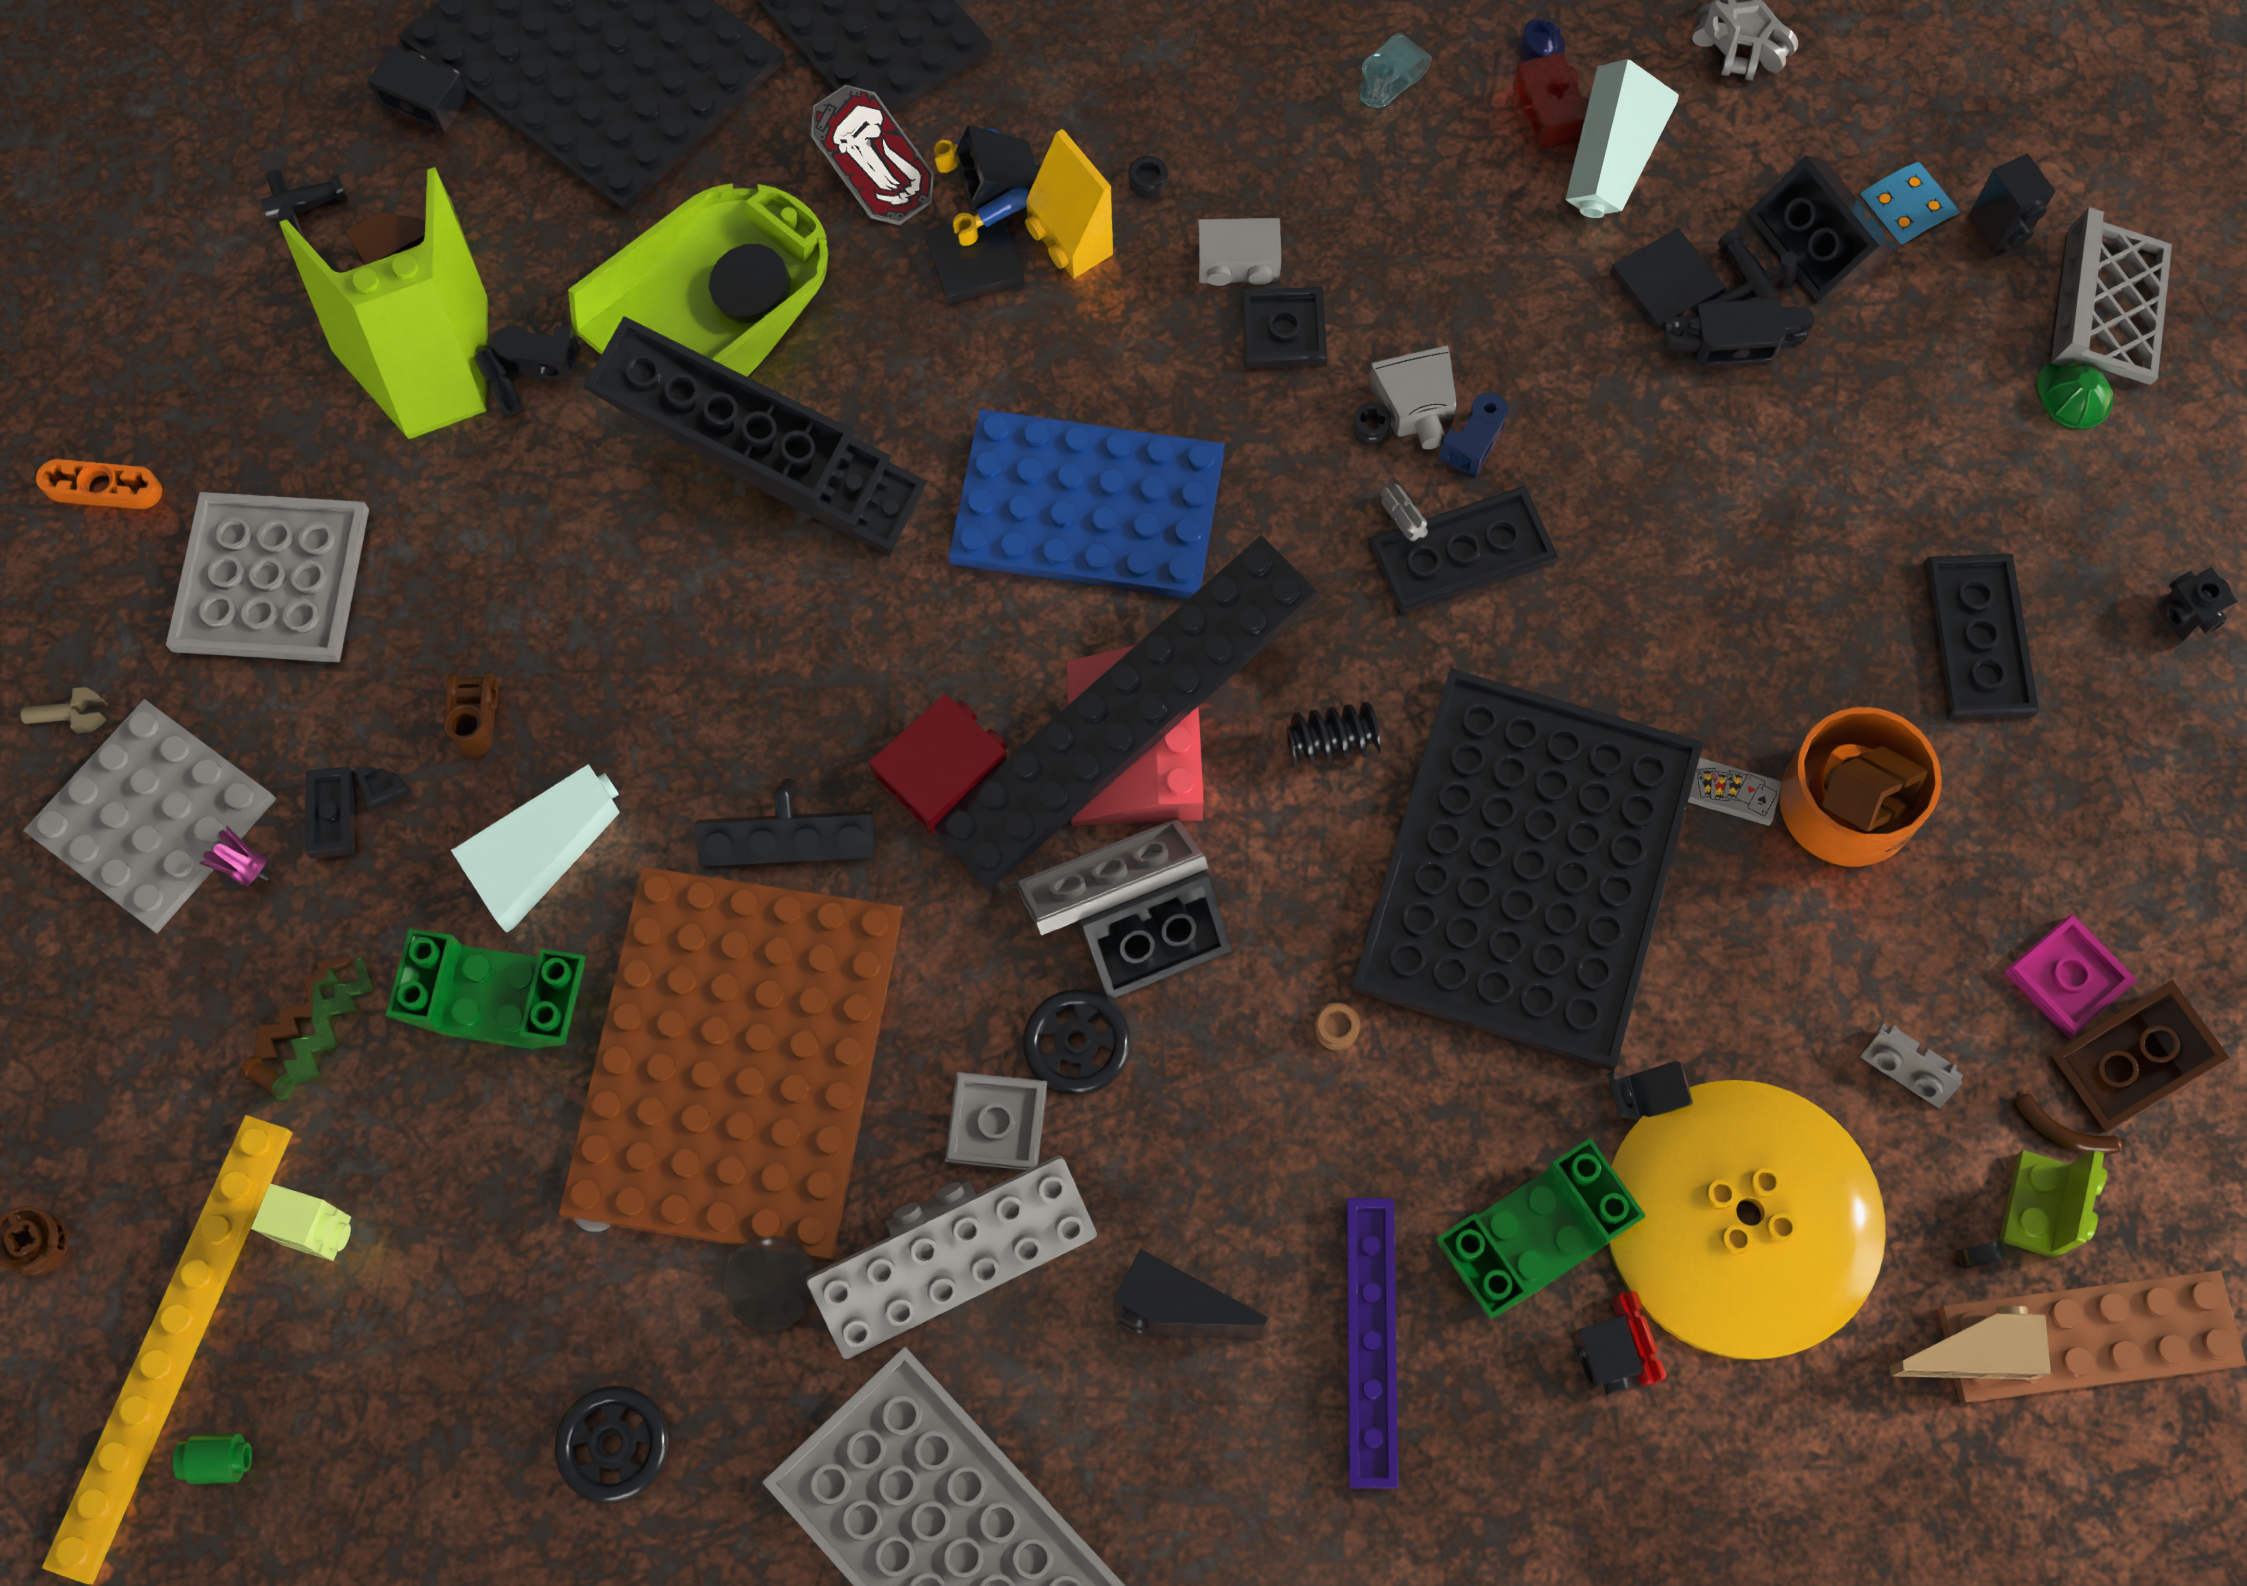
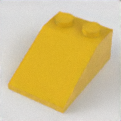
M1064 129L1056 132L1026 199L1028 218L1025 219V224L1035 240L1041 239L1046 244L1054 264L1059 269L1064 267L1075 279L1113 255L1111 186Z

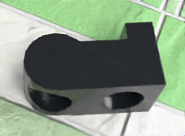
M515 325L507 326L499 330L493 339L495 351L507 371L525 376L571 381L580 347L572 327L556 326L553 335L529 333L522 327Z

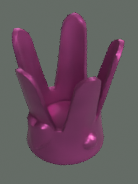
M226 826V831L221 830L219 832V838L227 846L215 844L213 847L214 852L206 851L203 854V857L210 862L201 861L199 863L229 874L230 878L241 885L244 884L246 887L253 882L257 875L269 881V877L260 872L268 858L262 856L260 852L252 851L229 826Z

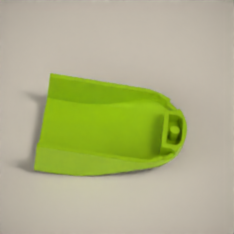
M732 183L704 190L688 199L568 289L573 332L602 355L619 323L625 316L748 377L786 333L822 285L828 265L825 231L819 219L810 208L796 197L777 188L757 184V189H733ZM743 244H762L772 248L785 262L791 277L790 290L786 300L755 323H739L727 318L715 305L709 291L710 273L717 261L729 250Z

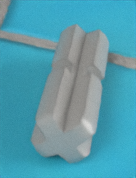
M1396 484L1389 488L1384 487L1380 492L1382 496L1381 503L1390 516L1396 520V524L1406 538L1411 541H1415L1419 537L1424 538L1428 533L1426 529L1427 521L1412 504V501L1403 489Z

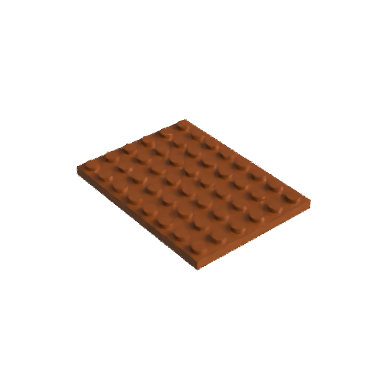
M642 867L559 1215L568 1219L589 1220L610 1224L611 1226L833 1262L903 916L902 906Z

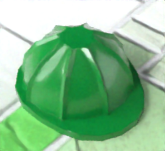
M2072 362L2067 368L2049 363L2039 372L2036 380L2038 396L2049 415L2063 426L2074 429L2093 428L2103 423L2112 411L2113 391L2109 382L2104 377V372H2099L2094 368L2088 367L2086 364Z

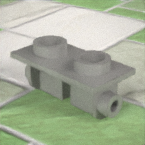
M1882 1023L1873 1036V1041L1864 1050L1860 1058L1940 1109L1962 1084L1963 1074L1957 1071L1958 1066L1954 1063L1951 1064L1930 1049H1927L1923 1056L1916 1052L1920 1045L1919 1042L1897 1029L1898 1027L1894 1024L1889 1027Z

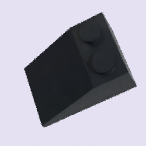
M1142 1249L1139 1250L1113 1299L1114 1314L1120 1319L1118 1325L1143 1338L1145 1332H1148L1155 1337L1261 1340L1269 1319L1267 1316Z

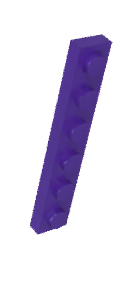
M1347 1198L1348 1488L1398 1489L1394 1199Z

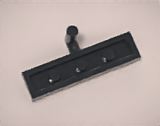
M786 778L780 782L774 792L775 816L697 820L695 830L698 865L717 866L875 858L873 811L793 815L792 796L797 789V785L794 780Z

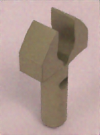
M87 687L73 688L72 698L68 702L23 707L20 712V718L25 724L68 720L71 722L70 728L77 734L91 733L106 721V718L100 712L85 715L79 712L84 711L91 705L102 706L107 705V703L97 693Z

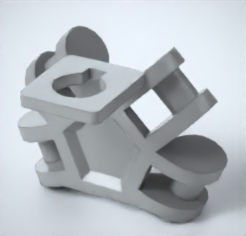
M1716 0L1702 5L1697 11L1696 21L1699 25L1693 30L1692 40L1695 44L1703 47L1716 44L1725 57L1721 75L1729 76L1730 72L1745 75V80L1753 81L1759 57L1762 65L1768 71L1780 72L1786 64V56H1792L1798 48L1796 35L1779 21L1762 0ZM1738 43L1752 46L1749 59L1735 56Z

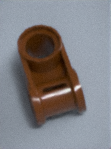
M487 672L484 674V677L460 678L457 673H450L447 676L445 688L446 710L444 730L460 754L470 758L480 757L488 752L494 740L495 710L498 706L499 695L496 675L493 672ZM476 727L470 735L461 736L466 729Z

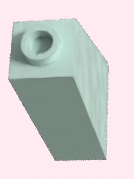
M1629 59L1597 66L1565 200L1579 208L1581 214L1590 218H1601L1604 214L1622 211L1677 103L1679 94Z
M589 764L451 850L494 919L506 933L517 926L620 813L612 800L619 795L605 773L597 777Z

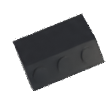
M1805 155L1746 213L1780 257L1785 252H1793L1797 255L1796 277L1817 303H1822L1866 279L1898 250L1828 162L1816 157Z
M1205 870L1076 921L1083 944L1104 993L1109 1000L1232 951L1212 885Z

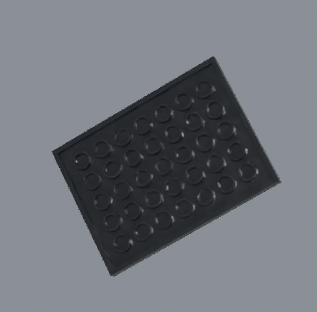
M438 0L399 35V39L406 49L420 53L426 60L440 66L446 64L457 70L462 76L463 84L470 98L623 215L635 206L786 62L784 51L714 0Z
M1450 668L1351 991L1613 1072L1617 1067L1704 742Z

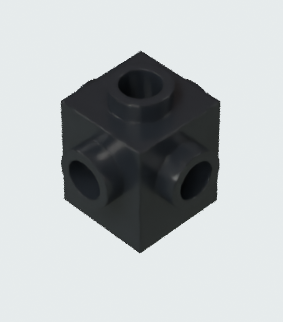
M2210 567L2196 576L2192 571H2189L2175 579L2169 585L2172 591L2157 608L2179 638L2185 641L2201 631L2207 635L2224 625L2229 620L2225 614L2238 601L2233 596L2229 584L2220 578L2214 569Z

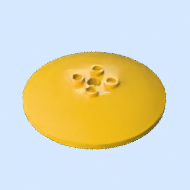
M1744 1080L1714 1081L1690 1087L1693 1099L1691 1106L1651 1117L1642 1116L1622 1141L1610 1165L1646 1215L1645 1218L1608 1244L1616 1271L1628 1291H1635L1638 1294L1641 1306L1650 1318L1678 1339L1698 1349L1715 1355L1749 1360L1773 1359L1806 1350L1840 1330L1856 1314L1871 1292L1880 1271L1884 1255L1886 1229L1883 1201L1874 1173L1863 1152L1849 1133L1820 1107L1793 1092L1770 1084ZM1748 1201L1758 1207L1761 1217L1757 1225L1749 1226L1739 1220L1736 1212L1738 1203Z

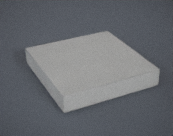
M957 1072L945 1156L946 1165L1020 1173L1037 1166L1046 1103L1047 1081Z

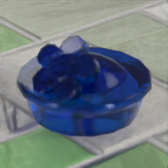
M1541 19L1530 20L1525 25L1521 39L1525 53L1532 60L1540 64H1548L1559 60L1564 55L1566 48L1564 39L1560 34L1562 29L1549 21Z

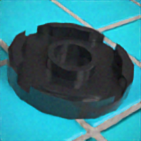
M743 244L729 250L717 261L710 273L709 291L713 302L727 318L739 323H755L786 300L790 290L791 277L785 262L772 248L762 244Z

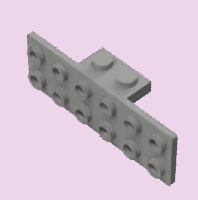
M1058 1155L977 1195L970 1181L963 1184L959 1182L950 1183L940 1188L935 1194L936 1197L921 1204L909 1203L897 1209L893 1213V1217L885 1221L891 1234L890 1237L809 1275L806 1278L807 1285L842 1358L849 1359L1095 1239L1097 1237L1096 1229L1063 1157Z

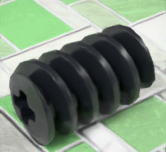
M1369 702L1361 703L1359 714H1357L1352 704L1344 705L1341 717L1335 707H1328L1324 720L1318 710H1310L1307 723L1301 713L1296 712L1292 714L1290 726L1287 724L1286 727L1289 754L1293 768H1298L1300 755L1305 754L1310 765H1315L1317 753L1321 751L1328 763L1333 762L1335 749L1340 750L1345 760H1350L1351 750L1354 746L1357 747L1362 758L1367 757L1369 744H1374L1378 753L1380 754L1381 752L1378 720Z

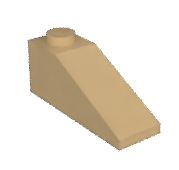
M2026 1306L1998 1307V1313L1890 1366V1376L2036 1380L2051 1374L2046 1316L2043 1314H2028Z

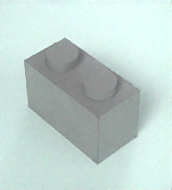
M1280 218L1199 219V283L1222 286L1228 283L1265 285L1270 282H1280Z

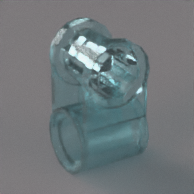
M1401 32L1394 34L1385 45L1363 62L1362 74L1365 80L1360 85V99L1364 104L1374 108L1389 105L1405 89L1423 77L1430 66L1432 56Z

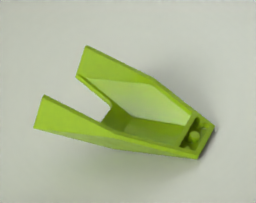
M435 167L427 170L424 241L417 247L347 272L339 273L333 271L287 219L279 222L333 354L408 440L487 411V383L474 359V355L488 348V297L453 204Z

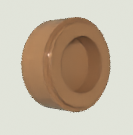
M1331 1003L1324 1006L1318 1012L1314 1024V1033L1319 1043L1324 1047L1336 1051L1349 1048L1358 1037L1360 1020L1355 1010L1343 1003Z

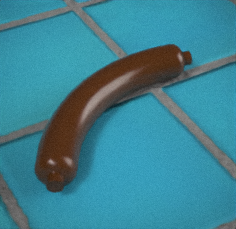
M2023 1090L2016 1093L2018 1098H2016L2015 1104L2027 1121L2045 1137L2063 1147L2082 1153L2097 1150L2106 1155L2119 1153L2122 1147L2126 1146L2125 1140L2119 1139L2116 1135L2092 1136L2070 1130L2046 1114L2031 1094H2024Z

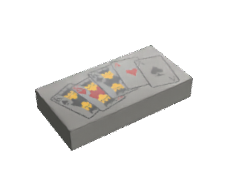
M1699 758L1688 803L1769 826L1774 818L1781 781Z

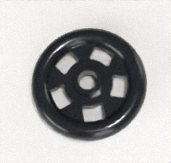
M1082 989L1062 991L1044 1000L1029 1017L1023 1035L1024 1056L1031 1072L1038 1080L1047 1081V1087L1067 1095H1086L1107 1087L1123 1071L1131 1050L1130 1029L1120 1009L1101 994ZM1074 1007L1078 1019H1072L1060 1025L1055 1014ZM1097 1013L1109 1025V1028L1102 1034H1098L1096 1028L1088 1022ZM1054 1034L1056 1052L1042 1053L1041 1036ZM1074 1034H1081L1086 1041L1081 1047L1076 1048L1068 1043L1069 1038ZM1099 1046L1111 1051L1108 1061L1102 1068L1090 1061L1097 1054ZM1064 1060L1074 1065L1080 1064L1078 1077H1069L1058 1073L1061 1061Z
M624 1386L602 1387L578 1399L562 1418L555 1438V1458L562 1478L575 1493L585 1499L598 1503L626 1501L646 1490L660 1474L669 1449L668 1427L659 1407L644 1393ZM602 1408L608 1419L590 1431L584 1419L593 1411ZM627 1408L635 1411L643 1419L634 1431L628 1424L620 1421V1417ZM618 1436L621 1440L620 1449L613 1454H609L605 1448L606 1442L610 1437ZM588 1442V1452L592 1461L578 1466L575 1459L574 1446ZM637 1442L650 1445L648 1456L642 1466L630 1461L636 1451ZM601 1468H621L620 1482L612 1484L601 1483Z

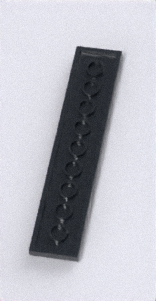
M1260 535L961 799L934 828L983 887L990 891L1320 599L1318 592Z

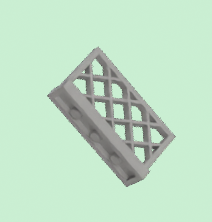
M2088 207L2070 226L2067 233L2051 363L2067 368L2073 361L2152 385L2158 379L2172 244L2103 222V211ZM2102 237L2113 240L2121 252L2111 256L2102 244ZM2144 250L2157 254L2156 266L2149 268L2137 251ZM2126 258L2138 275L2128 279L2117 262ZM2104 268L2117 283V286L2109 290L2098 277V271ZM2142 280L2153 293V298L2147 302L2134 287V284ZM2122 291L2134 306V309L2125 313L2112 295ZM2102 302L2114 318L2105 324L2094 311V305ZM2140 314L2149 326V333L2142 336L2129 318ZM2119 325L2131 342L2121 347L2108 329ZM2098 336L2110 353L2103 355L2090 351V339ZM2136 348L2146 361L2145 368L2134 365L2126 352Z

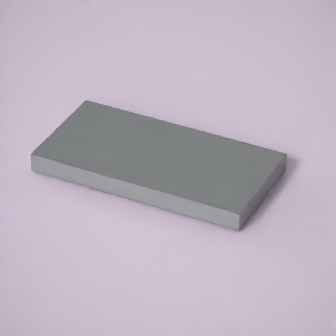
M1173 819L1019 880L1015 884L1041 935H1044L1208 869L1204 854L1180 820Z

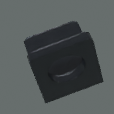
M1679 1061L1667 1063L1629 1076L1615 1071L1607 1073L1620 1118L1638 1122L1642 1116L1651 1117L1693 1104L1683 1064Z

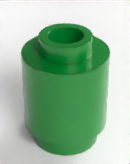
M240 1433L191 1435L188 1440H180L177 1443L173 1455L175 1477L178 1480H186L189 1484L238 1482L242 1478L243 1473L249 1471L252 1463L251 1445L245 1442Z

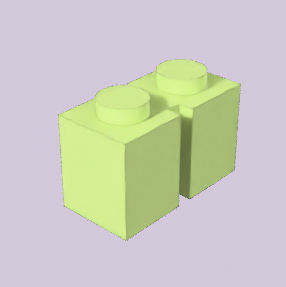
M270 1183L251 1229L283 1246L334 1261L337 1251H341L348 1242L351 1232V1226L349 1225L351 1217L322 1199Z

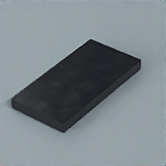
M1526 486L1425 519L1427 521L1426 529L1428 533L1424 538L1419 537L1415 541H1411L1398 528L1371 537L1368 542L1399 616L1555 564L1558 560L1556 550Z
M2013 554L1927 557L1924 561V570L1947 719L2035 717L2039 712Z

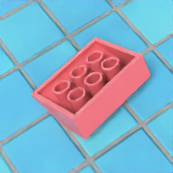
M1136 645L1066 661L1068 705ZM1199 706L1071 818L1072 826L1168 822L1173 819H1179L1180 821H1203L1204 802Z

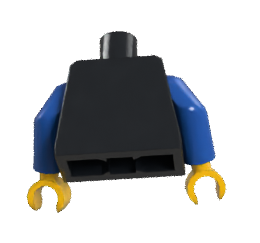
M970 125L967 126L962 138L957 140L958 144L953 145L951 141L940 140L934 147L937 170L941 173H947L958 167L969 209L978 212L975 216L969 213H960L953 221L954 231L959 233V241L963 246L972 245L977 241L978 227L982 225L989 227L1010 214L1026 209V199L1041 168V165L1035 164L1030 144L1027 141L1002 134L992 128L982 129Z

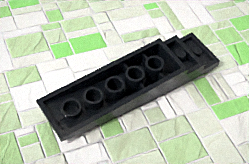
M625 316L622 318L584 384V389L686 449L775 498L888 556L891 555L927 484L926 480L890 463L891 455L854 438L855 430Z

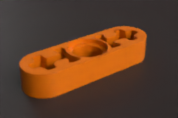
M53 459L44 463L36 474V482L39 488L51 500L56 502L142 510L154 506L162 495V486L150 470L139 466ZM62 475H65L69 481L58 480L61 479ZM100 476L109 477V484L103 491L97 493L90 492V484L95 478ZM53 481H58L56 487L52 485ZM142 482L147 484L146 488H140ZM130 488L140 489L138 490L137 494H135Z

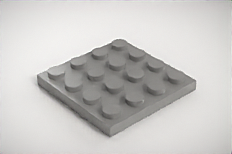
M199 492L166 646L172 652L340 663L369 514V508L365 502Z
M144 699L23 831L151 930L158 933L214 870L199 863L201 861L210 862L203 857V854L206 851L214 852L213 847L215 844L227 846L219 838V832L221 830L226 831V826H229L242 839L275 802L276 798Z

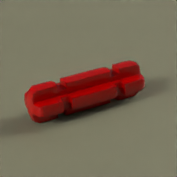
M1628 1291L1616 1295L1611 1301L1616 1317H1625L1643 1369V1373L1637 1376L1639 1383L1642 1386H1649L1663 1381L1666 1378V1373L1661 1359L1656 1360L1655 1354L1658 1351L1645 1315H1640L1639 1311L1643 1308L1638 1294L1635 1291Z

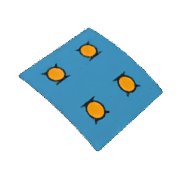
M1920 162L1913 163L1892 173L1860 193L1862 198L1901 245L1934 225L1960 213L1958 208Z

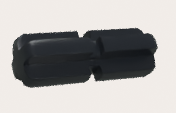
M489 347L477 352L474 355V359L486 383L490 386L489 389L503 415L509 417L519 413L523 409V404L508 378V374L495 349Z

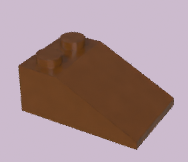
M2173 980L2051 1054L2106 1133L2188 1088L2232 1061Z

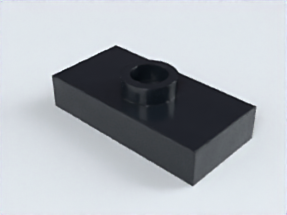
M349 766L306 771L305 853L311 859L355 854V776Z

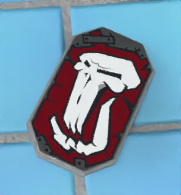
M844 85L813 106L811 138L870 218L901 225L932 203L934 173L875 92Z

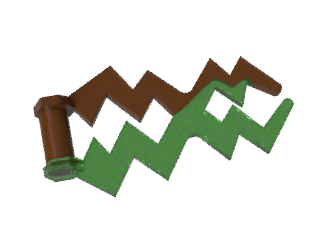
M349 956L316 962L320 975L303 976L308 1001L304 1004L279 1009L280 1024L258 1026L254 1053L252 1056L247 1057L240 1066L241 1077L255 1082L273 1093V1096L280 1100H287L294 1091L295 1085L320 1077L312 1052L337 1047L329 1023L330 1017L336 1014L358 1011L351 996L373 991L363 959L357 958L355 960L358 982L340 984L333 972L350 965L352 960ZM334 985L336 998L323 1000L320 988ZM295 1019H312L316 1035L291 1040L298 1060L283 1061L288 1075L280 1076L263 1066V1061L278 1059L272 1040L299 1036Z

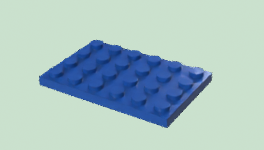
M979 409L949 553V562L952 565L1189 599L1202 586L1225 443Z

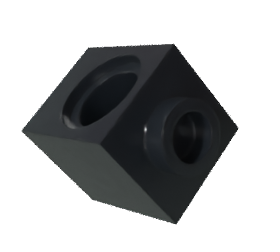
M1624 1316L1578 1329L1572 1335L1590 1391L1604 1387L1606 1395H1611L1634 1387L1631 1379L1643 1373V1369Z

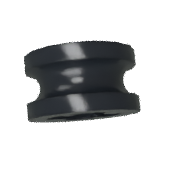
M1369 402L1361 405L1356 410L1354 416L1353 433L1355 437L1368 445L1383 442L1390 430V412L1380 403ZM1367 418H1375L1377 429H1368Z

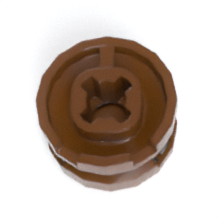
M20 1206L8 1210L0 1217V1266L23 1276L38 1277L51 1272L61 1263L68 1250L69 1236L67 1227L60 1218L34 1206ZM62 1227V1231L58 1233V1228ZM64 1236L63 1244L59 1243V1239Z

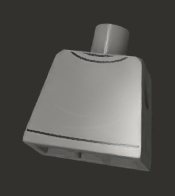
M1448 345L1371 363L1368 384L1376 401L1385 406L1390 412V426L1395 435L1402 437L1417 433L1423 449H1433L1441 446L1445 438L1442 427L1453 423L1456 411V395Z

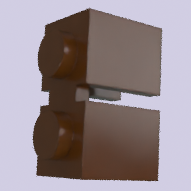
M1880 746L1831 769L1824 782V788L1827 791L1821 807L1868 832L1888 822L1890 817L1894 819L1915 808L1928 770L1888 748Z

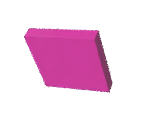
M2072 913L2004 971L2068 1039L2077 1034L2138 981Z

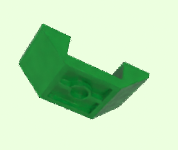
M409 928L386 1016L445 1036L529 1049L565 1045L586 956L540 948L539 956L536 957L461 945L450 934Z
M1588 1138L1553 1161L1546 1171L1478 1215L1476 1213L1472 1214L1435 1240L1487 1317L1491 1320L1523 1302L1597 1253L1645 1218L1646 1215L1593 1140Z

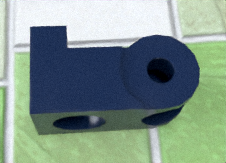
M1493 392L1478 395L1473 401L1468 422L1461 434L1450 429L1445 436L1438 460L1476 478L1503 431L1504 421L1508 413V404L1505 399Z

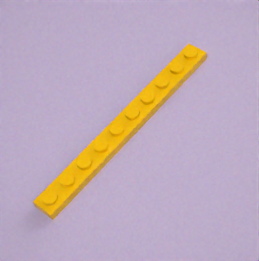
M245 1115L42 1569L84 1584L93 1585L293 1134L287 1128Z

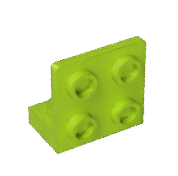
M2026 1150L2017 1154L1999 1240L2004 1239L2006 1244L2050 1258H2056L2084 1244L2086 1240H2091L2098 1222V1215L2093 1212L2095 1197L2101 1194L2107 1179V1169L2102 1167L2104 1153L2092 1150L2071 1164H2067Z

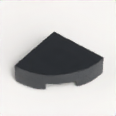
M363 767L353 770L366 805L371 812L413 795L407 784L392 772L376 769L375 767Z

